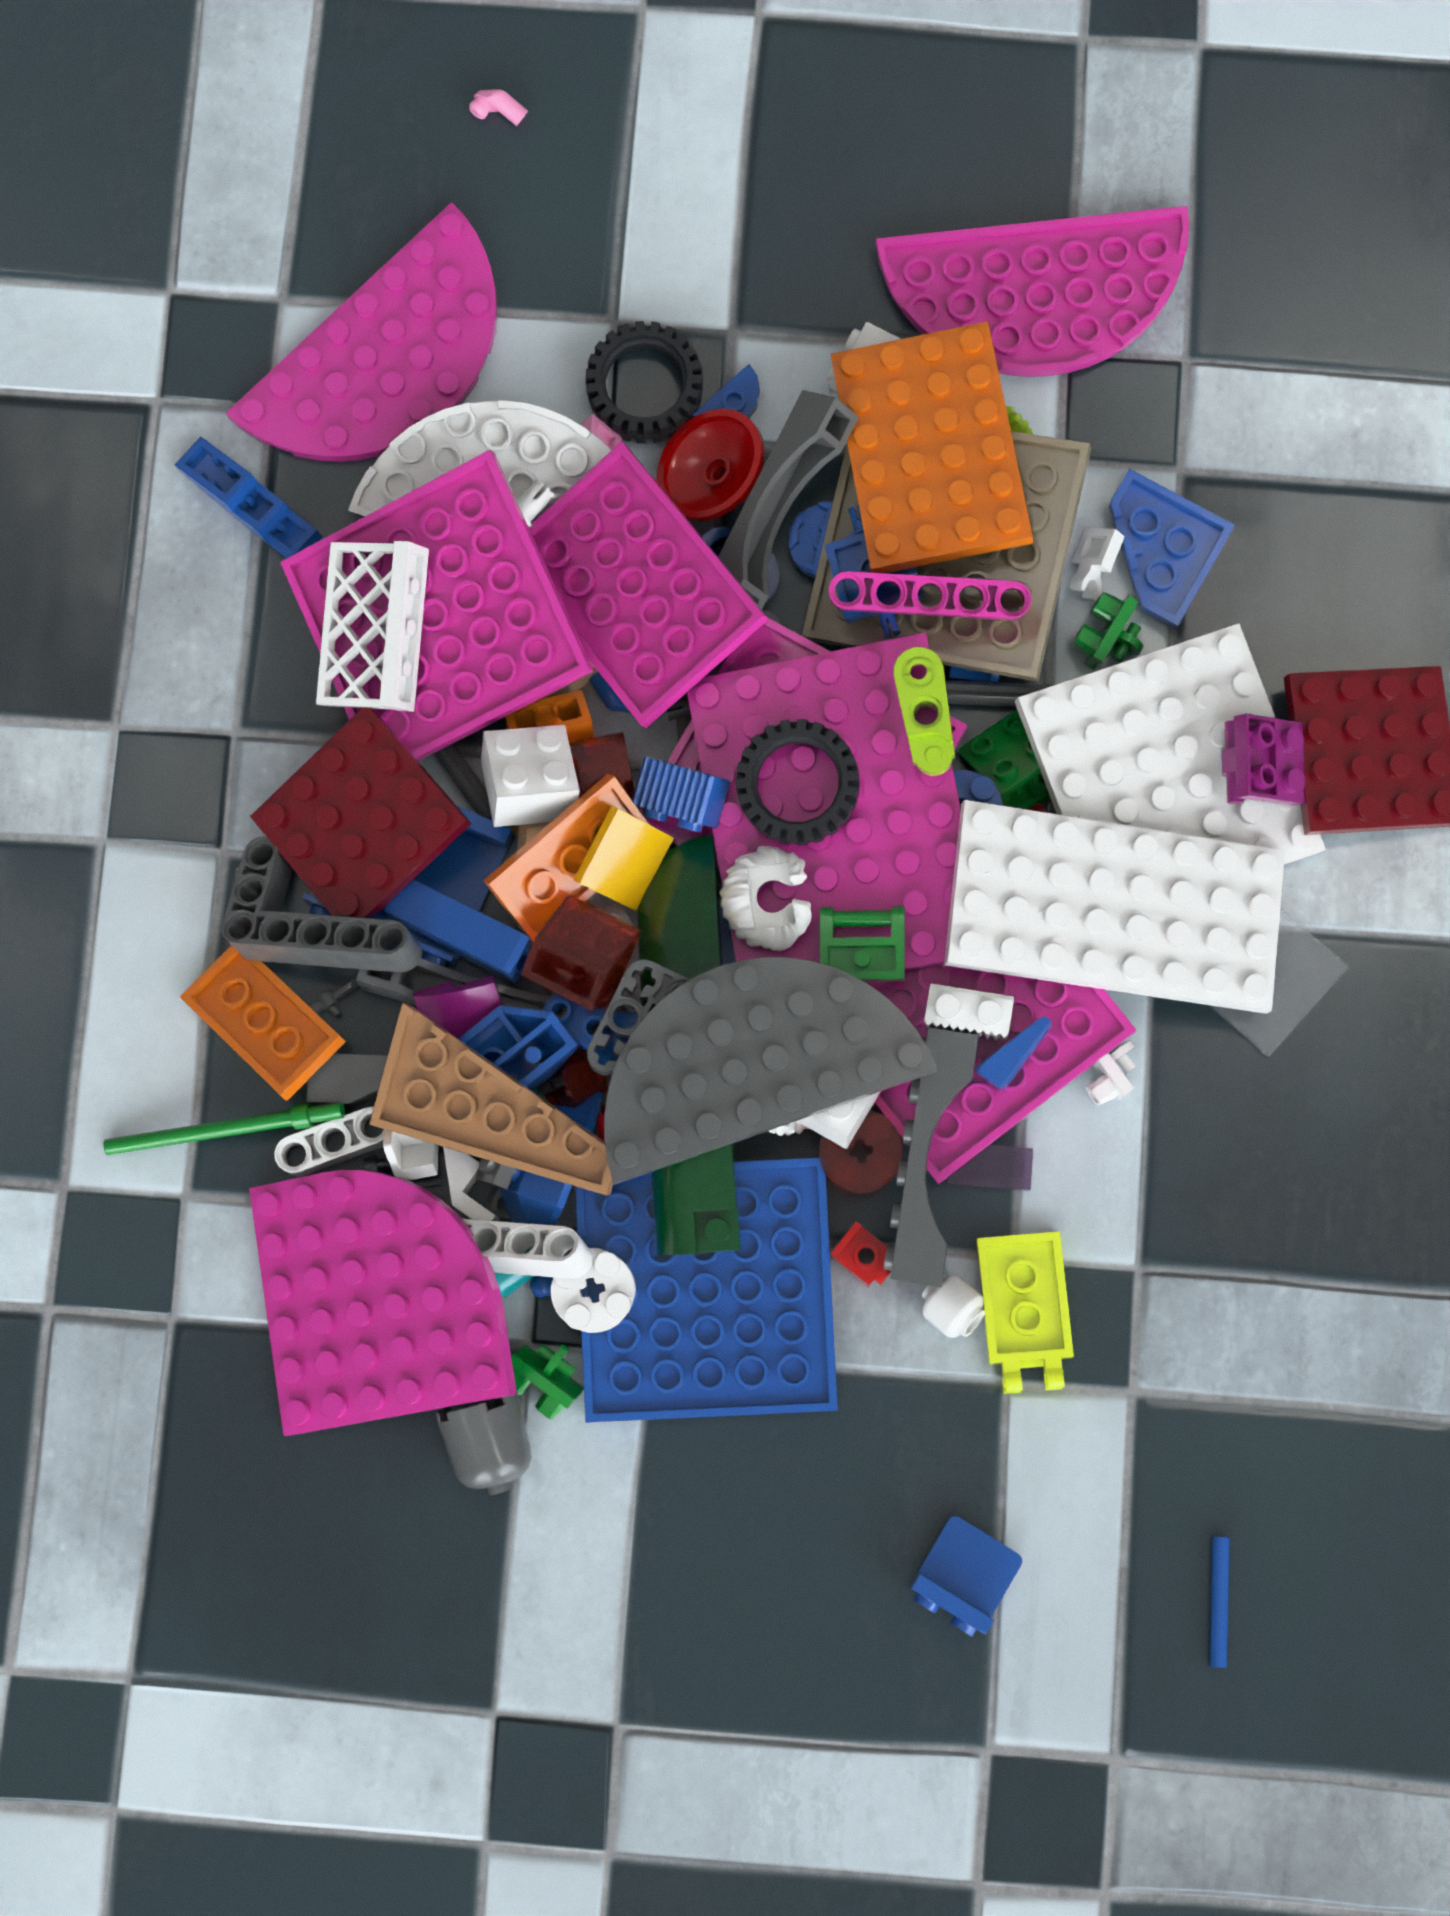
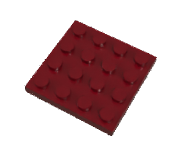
M1441 666L1289 673L1283 677L1289 721L1303 723L1305 804H1300L1304 835L1450 827V725Z
M363 707L250 815L251 819L271 843L277 846L280 854L332 916L372 919L472 824L373 708Z

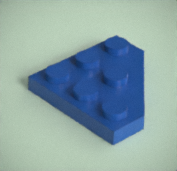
M1129 468L1109 504L1111 517L1115 529L1125 536L1121 549L1137 601H1139L1140 611L1177 630L1235 525Z

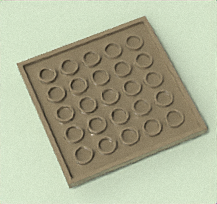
M1011 431L1033 535V544L916 567L920 576L1020 582L1031 593L1032 601L1026 614L1016 620L895 614L901 633L894 636L891 630L892 638H884L879 617H867L848 624L843 610L835 607L829 599L828 591L833 574L824 545L844 539L854 531L848 509L854 506L858 514L856 505H859L848 445H846L802 636L814 642L851 648L926 633L929 649L940 657L942 665L1038 682L1091 453L1090 443ZM924 585L922 589L925 599L919 600V602L925 607H935L940 602V592L933 585ZM967 587L961 590L959 602L965 609L974 610L981 605L982 598L977 589ZM835 588V594L839 599L837 589ZM1015 590L1004 591L1000 598L1002 607L1008 612H1017L1022 607V597Z

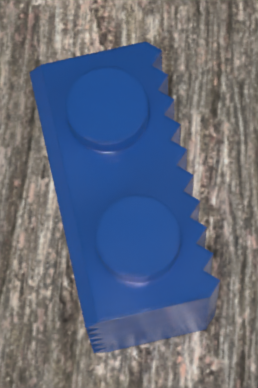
M644 756L632 801L636 806L644 808L642 815L645 817L666 822L669 815L679 818L678 827L701 833L703 826L718 827L730 780Z

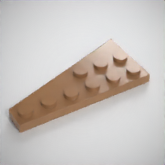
M402 1003L369 1125L606 1196L611 1194L613 1180L608 1166L605 1142L413 1006L408 1003Z

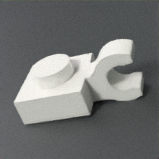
M1085 527L1071 562L1078 570L1071 579L1070 589L1072 591H1084L1082 594V599L1096 601L1102 592L1101 572H1111L1125 536L1116 529Z

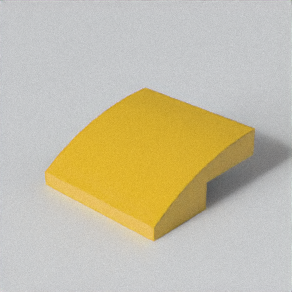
M611 806L573 880L636 911L674 838Z

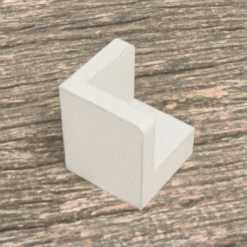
M384 1129L383 1148L394 1177L409 1181L437 1175L438 1145Z

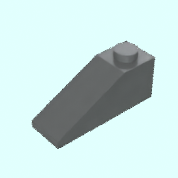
M334 1053L308 1079L306 1102L312 1106L342 1102L344 1108H356L376 1099L388 1056Z

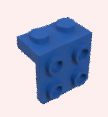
M952 1516L946 1522L909 1587L917 1592L913 1600L933 1613H936L939 1607L954 1615L950 1623L970 1636H973L976 1630L986 1635L994 1622V1619L991 1617L1023 1561L1017 1552L962 1518Z

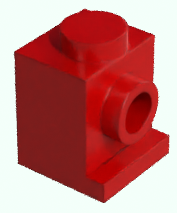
M857 1221L830 1253V1257L867 1287L874 1280L881 1285L891 1273L890 1270H884L887 1246L863 1228ZM867 1248L873 1252L874 1260L870 1264H863L859 1261L858 1252L861 1249Z

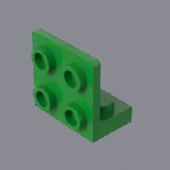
M1017 709L958 749L959 756L974 772L986 776L994 782L1002 798L1003 806L1026 809L1037 803L1042 804L1050 799L1040 767Z

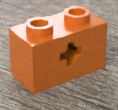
M582 689L535 701L504 717L506 729L565 725L572 755L596 749L592 719Z

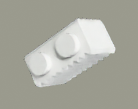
M930 984L924 1019L927 1028L934 1027L936 1029L979 1035V1038L982 1035L986 1039L992 1036L995 1041L1001 1038L1004 1042L1009 1037L1014 997Z

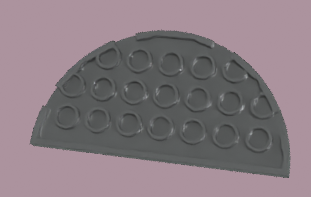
M762 957L740 960L716 967L690 979L664 997L643 1018L620 1054L609 1085L604 1115V1139L613 1184H619L935 1073L938 1070L927 1045L904 1013L875 988L847 972L829 965L787 957Z

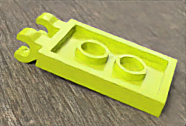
M1060 1231L977 1238L976 1246L983 1310L985 1311L984 1323L989 1365L1001 1364L1003 1393H1021L1023 1389L1020 1369L1043 1367L1045 1391L1062 1389V1387H1065L1062 1359L1073 1358L1074 1353Z

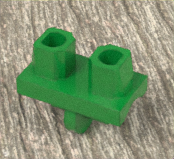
M1105 592L1097 598L1090 610V614L1107 623L1104 630L1100 633L1084 624L1071 643L1074 648L1087 657L1084 665L1095 670L1099 663L1102 664L1105 661L1113 645L1116 646V649L1111 657L1118 662H1122L1127 653L1140 655L1144 645L1136 637L1141 627L1131 622L1126 632L1123 631L1139 601L1129 595L1124 600H1120Z
M524 1344L517 1353L515 1352L511 1356L517 1392L519 1395H523L530 1384L533 1383L544 1392L535 1407L548 1419H553L564 1408L568 1409L584 1390L583 1386L571 1378L576 1368L564 1360L570 1348L563 1344L555 1353L542 1344L536 1352Z

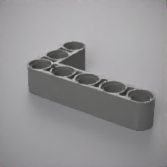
M266 836L257 837L246 845L221 929L223 937L244 959L388 972H407L419 963L422 956L420 944L401 922L281 912L293 868L277 850V846H274Z

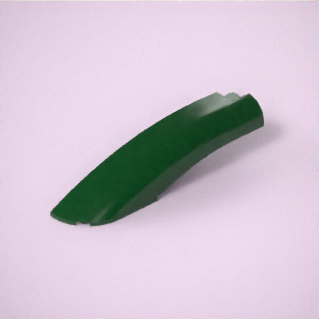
M713 834L692 838L666 853L655 876L646 889L637 910L639 960L653 961L688 979L723 965ZM645 970L644 974L640 975L641 992L646 985L652 987L655 985L651 980L652 972ZM641 1000V1005L644 1007L647 1001ZM734 1143L651 1172L657 1255H691L741 1249Z

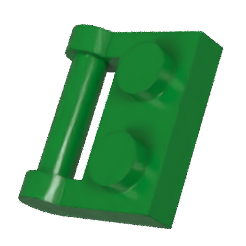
M892 906L891 910L835 911L834 907H821L820 963L847 972L862 981H905V906ZM891 926V937L834 938L835 927Z

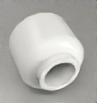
M956 1275L943 1279L942 1287L928 1285L922 1293V1298L925 1299L922 1309L923 1317L947 1337L955 1338L959 1335L967 1337L984 1318L985 1311L982 1309V1295Z

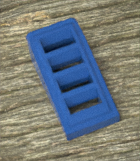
M1046 1016L1037 1019L981 1062L975 1069V1073L999 1091H1004L1051 1029V1020Z

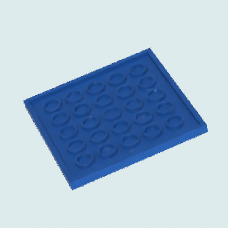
M825 1158L735 1162L741 1249L734 1251L705 1252L691 1255H657L651 1172L616 1185L613 1184L611 1194L607 1196L575 1186L577 1234L589 1248H600L612 1252L621 1258L631 1269L636 1285V1295L631 1309L618 1325L598 1333L581 1331L585 1423L838 1411ZM594 1278L586 1279L587 1287L581 1289L583 1297H590L592 1303L599 1302V1294L605 1291L604 1284H596Z

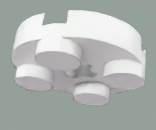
M589 1248L593 1255V1263L590 1269L579 1278L554 1277L551 1284V1299L559 1317L571 1328L587 1333H598L615 1327L629 1313L636 1295V1285L631 1269L621 1258L612 1252L600 1248ZM594 1278L596 1284H604L605 1291L599 1294V1302L592 1303L590 1297H583L581 1289L587 1287L586 1279Z

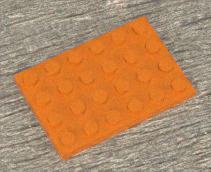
M988 321L830 354L839 401L859 416L847 439L871 573H889L1033 544L1030 520Z

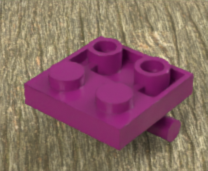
M1247 713L1234 716L1232 721L1224 722L1225 749L1221 750L1222 776H1226L1227 804H1242L1244 799L1291 806L1305 804L1303 723Z

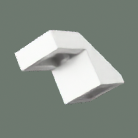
M443 1147L452 1205L471 1220L499 1221L496 1215L467 1195L480 1175L479 1162L466 1153Z

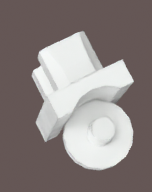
M1131 1040L1122 1046L1118 1045L1110 1052V1055L1108 1053L1093 1065L1101 1077L1085 1089L1097 1106L1107 1103L1115 1097L1120 1100L1134 1089L1133 1085L1115 1063L1117 1061L1126 1074L1136 1067L1127 1055L1128 1052L1136 1047Z

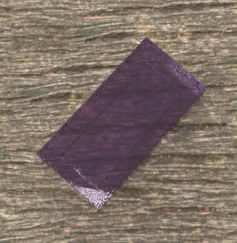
M989 1145L947 1178V1185L1030 1191L1033 1149Z

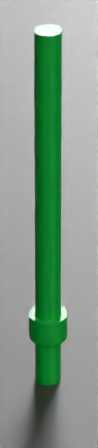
M342 1102L317 1106L303 1103L292 1105L291 1110L109 1138L104 1140L103 1147L106 1155H113L291 1126L295 1130L313 1127L316 1122L344 1118L345 1109Z

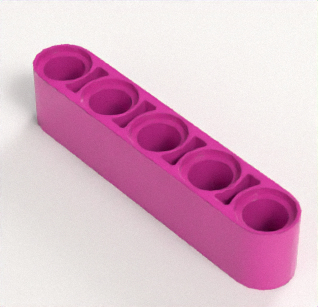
M851 571L841 572L836 575L830 582L828 591L832 604L844 611L992 620H1016L1026 614L1032 601L1028 588L1016 581ZM843 580L853 581L859 589V595L856 600L849 603L840 601L835 594V588L838 583ZM887 582L896 585L900 592L899 600L893 605L882 604L876 595L879 585ZM924 585H933L939 590L941 599L935 607H925L919 602L918 591ZM972 587L979 591L982 601L977 609L968 610L961 605L959 594L962 589ZM1015 590L1020 593L1023 603L1019 611L1008 612L1002 607L1000 598L1004 591Z

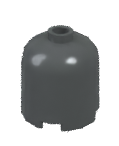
M518 1392L517 1395L468 1403V1407L453 1411L452 1407H446L435 1413L453 1472L457 1480L465 1487L472 1489L487 1488L489 1495L503 1493L513 1488L512 1480L522 1476L528 1469L532 1459L531 1446Z

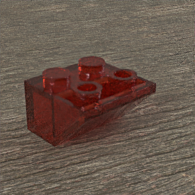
M567 895L535 937L521 975L590 1011L607 1007L622 980L642 930L572 895Z

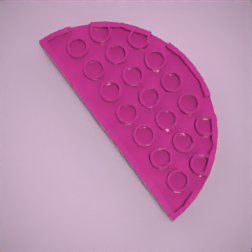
M452 202L233 405L226 412L228 419L259 442L291 452L293 456L317 461L344 462L379 457L396 437L412 425L441 410L463 404L479 380L478 376L484 367L487 356L491 353L497 322V297L492 269L476 231L463 213Z
M1188 206L876 238L875 246L882 275L894 301L905 317L922 335L988 321L1000 374L1022 377L1054 376L1088 368L1112 357L1140 337L1156 320L1173 293L1183 267L1189 234Z

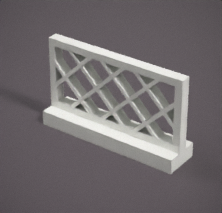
M394 541V544L331 542L316 705L354 708L368 707L414 712L429 556L428 548L409 541ZM343 553H354L361 564L347 577L342 571ZM364 553H371V554H370L368 557H366ZM384 554H393L392 570L382 578L373 565ZM368 571L377 585L363 598L354 587V584ZM349 592L357 602V605L343 617L338 611L339 600ZM384 592L389 599L388 611L379 619L370 608V605ZM364 612L373 626L359 639L350 625ZM345 632L354 645L339 658L334 651L335 640ZM380 633L385 640L384 652L375 660L366 646ZM360 653L369 664V667L355 679L346 666ZM341 673L350 686L339 697H330L331 682ZM375 674L381 680L380 699H370L362 688ZM355 694H357L359 698H352V697H353Z

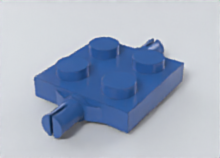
M856 505L858 514L854 506L848 509L854 531L844 539L824 545L833 578L839 573L847 571L871 573L859 505ZM914 567L885 574L918 575L917 568ZM843 580L836 586L839 599L842 602H852L859 595V589L853 581ZM887 582L879 585L876 595L882 604L893 605L899 600L900 592L896 585ZM922 587L918 591V600L925 599ZM843 610L848 624L867 617H879L884 638H892L891 630L894 636L901 633L895 614Z

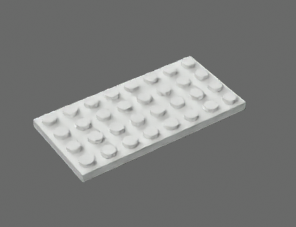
M964 800L960 810L944 965L1267 1014L1272 1011L1285 850Z

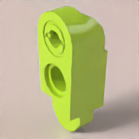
M913 647L904 651L897 658L894 665L895 685L914 766L917 765L918 769L926 775L939 776L950 768L952 759L955 758L944 668L940 657L934 651L925 647ZM923 665L927 670L926 676L922 679L913 678L911 676L912 667ZM925 707H930L938 713L937 719L929 725L920 724L915 720L916 713Z

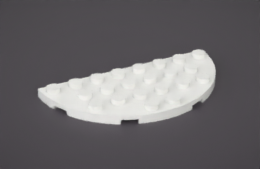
M507 400L464 403L432 414L396 437L375 464L366 471L355 491L348 511L367 516L482 453L491 450L496 454L516 501L533 485L536 479L540 480L545 485V488L535 499L547 488L555 495V498L531 521L533 523L612 450L587 428L547 408Z

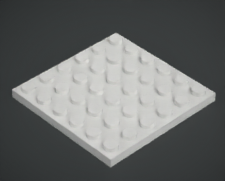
M1240 624L1018 697L1014 701L1056 814L1285 850L1284 865L1326 850L1320 834L1304 835L1300 805L1291 806L1244 799L1242 804H1227L1226 776H1222L1221 750L1225 749L1224 722L1232 721L1234 716L1245 713L1275 718Z

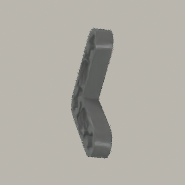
M646 959L632 963L626 970L589 1044L587 1056L591 1068L598 1074L612 1075L620 1054L626 1045L618 1039L613 1050L614 1055L618 1057L616 1062L608 1060L605 1066L600 1065L599 1055L595 1051L597 1048L605 1050L611 1040V1035L603 1034L606 1028L618 1037L630 1038L633 1031L653 1007L669 993L690 979ZM645 970L652 972L651 980L655 985L653 987L646 985L640 994V1000L647 1001L646 1005L643 1007L633 998L622 997L625 991L633 996L637 988V980L633 978L635 973L643 975ZM624 1006L631 1007L638 1015L635 1025L627 1029L619 1028L613 1021L615 1011Z

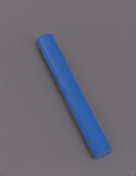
M1213 1536L1210 1667L1227 1668L1230 1537Z

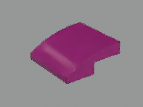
M494 976L457 987L454 986L453 981L413 992L418 1011L458 1039L499 1005L504 1006Z

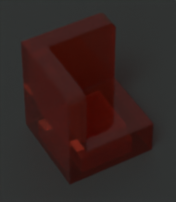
M576 1049L563 1064L564 1086L546 1094L545 1098L552 1105L575 1108L583 1104L595 1093H605L608 1091L606 1076L598 1074L591 1068L588 1062L587 1050Z

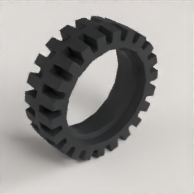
M636 321L633 328H629L628 323L619 326L618 333L615 334L612 330L606 334V341L604 343L599 341L595 346V353L589 357L588 369H586L588 400L596 417L614 432L620 434L622 440L630 442V439L634 438L637 444H646V439H653V443L662 442V437L665 435L670 439L677 429L692 417L698 410V405L701 404L703 374L697 352L693 346H689L686 337L682 334L677 336L675 329L670 326L662 329L660 323L653 321L651 326H645L644 321ZM642 348L660 350L672 357L680 367L683 377L682 393L674 406L662 414L646 418L631 416L619 410L608 397L606 389L607 374L615 360L627 352Z
M797 719L796 722L784 720L780 721V724L777 726L770 725L764 728L765 732L760 735L756 734L751 739L749 747H745L741 754V761L737 765L736 790L744 814L756 829L766 837L787 845L797 844L801 846L807 845L810 842L817 843L823 841L829 835H834L838 832V828L845 825L849 820L850 814L856 807L859 795V771L850 748L836 732L825 728L823 724L815 721L810 723L806 719ZM789 744H809L823 750L834 762L838 772V791L831 806L820 816L805 822H788L772 815L762 804L758 794V774L764 761L776 749Z

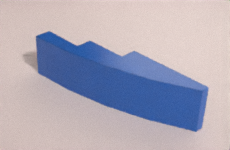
M200 436L175 463L176 468L286 559L323 538L315 527L294 513L282 499L261 485L250 472Z

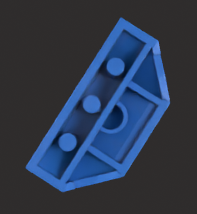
M499 1005L459 1038V1040L532 1091L554 1075L580 1046L555 1012Z
M576 1087L548 1102L593 1133L599 1112L598 1105L602 1100L603 1093L597 1090ZM515 1168L508 1189L500 1187L499 1189L511 1222L555 1226L565 1206L572 1185Z

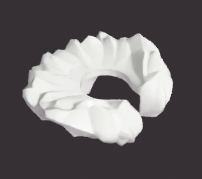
M759 846L756 852L737 858L735 865L726 870L728 877L724 880V886L720 891L722 897L720 906L723 908V918L729 921V928L736 931L735 935L737 938L746 939L747 945L751 947L762 946L765 949L770 948L772 951H782L790 948L797 938L805 933L811 922L812 913L810 909L812 904L809 901L793 899L784 909L776 913L764 911L757 901V893L766 882L779 881L788 886H795L805 881L807 878L806 873L803 871L805 861L794 852L787 853L777 847Z

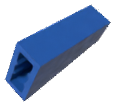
M414 879L384 909L388 918L401 922L406 928L515 987L519 984L536 954L531 937Z

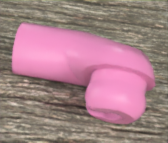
M501 89L480 90L474 94V100L469 104L470 112L479 119H485L489 112H500L515 126H518L528 113L526 108Z

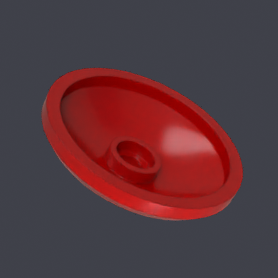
M714 409L703 412L683 424L666 444L657 467V483L689 521L700 522L719 518L735 509L746 499L763 469L765 445L761 432L741 412L731 409Z

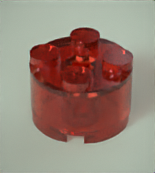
M623 731L578 739L573 743H569L580 790L578 799L607 774L615 776L630 799H633L635 789Z
M874 1111L868 1112L847 1149L822 1136L818 1150V1158H820V1163L826 1174V1180L835 1189L853 1197L871 1196L883 1190L896 1176L903 1157L902 1141L897 1129L886 1116ZM855 1144H862L863 1149L871 1151V1154L867 1155L865 1163H858L857 1157H850L849 1152L854 1151Z

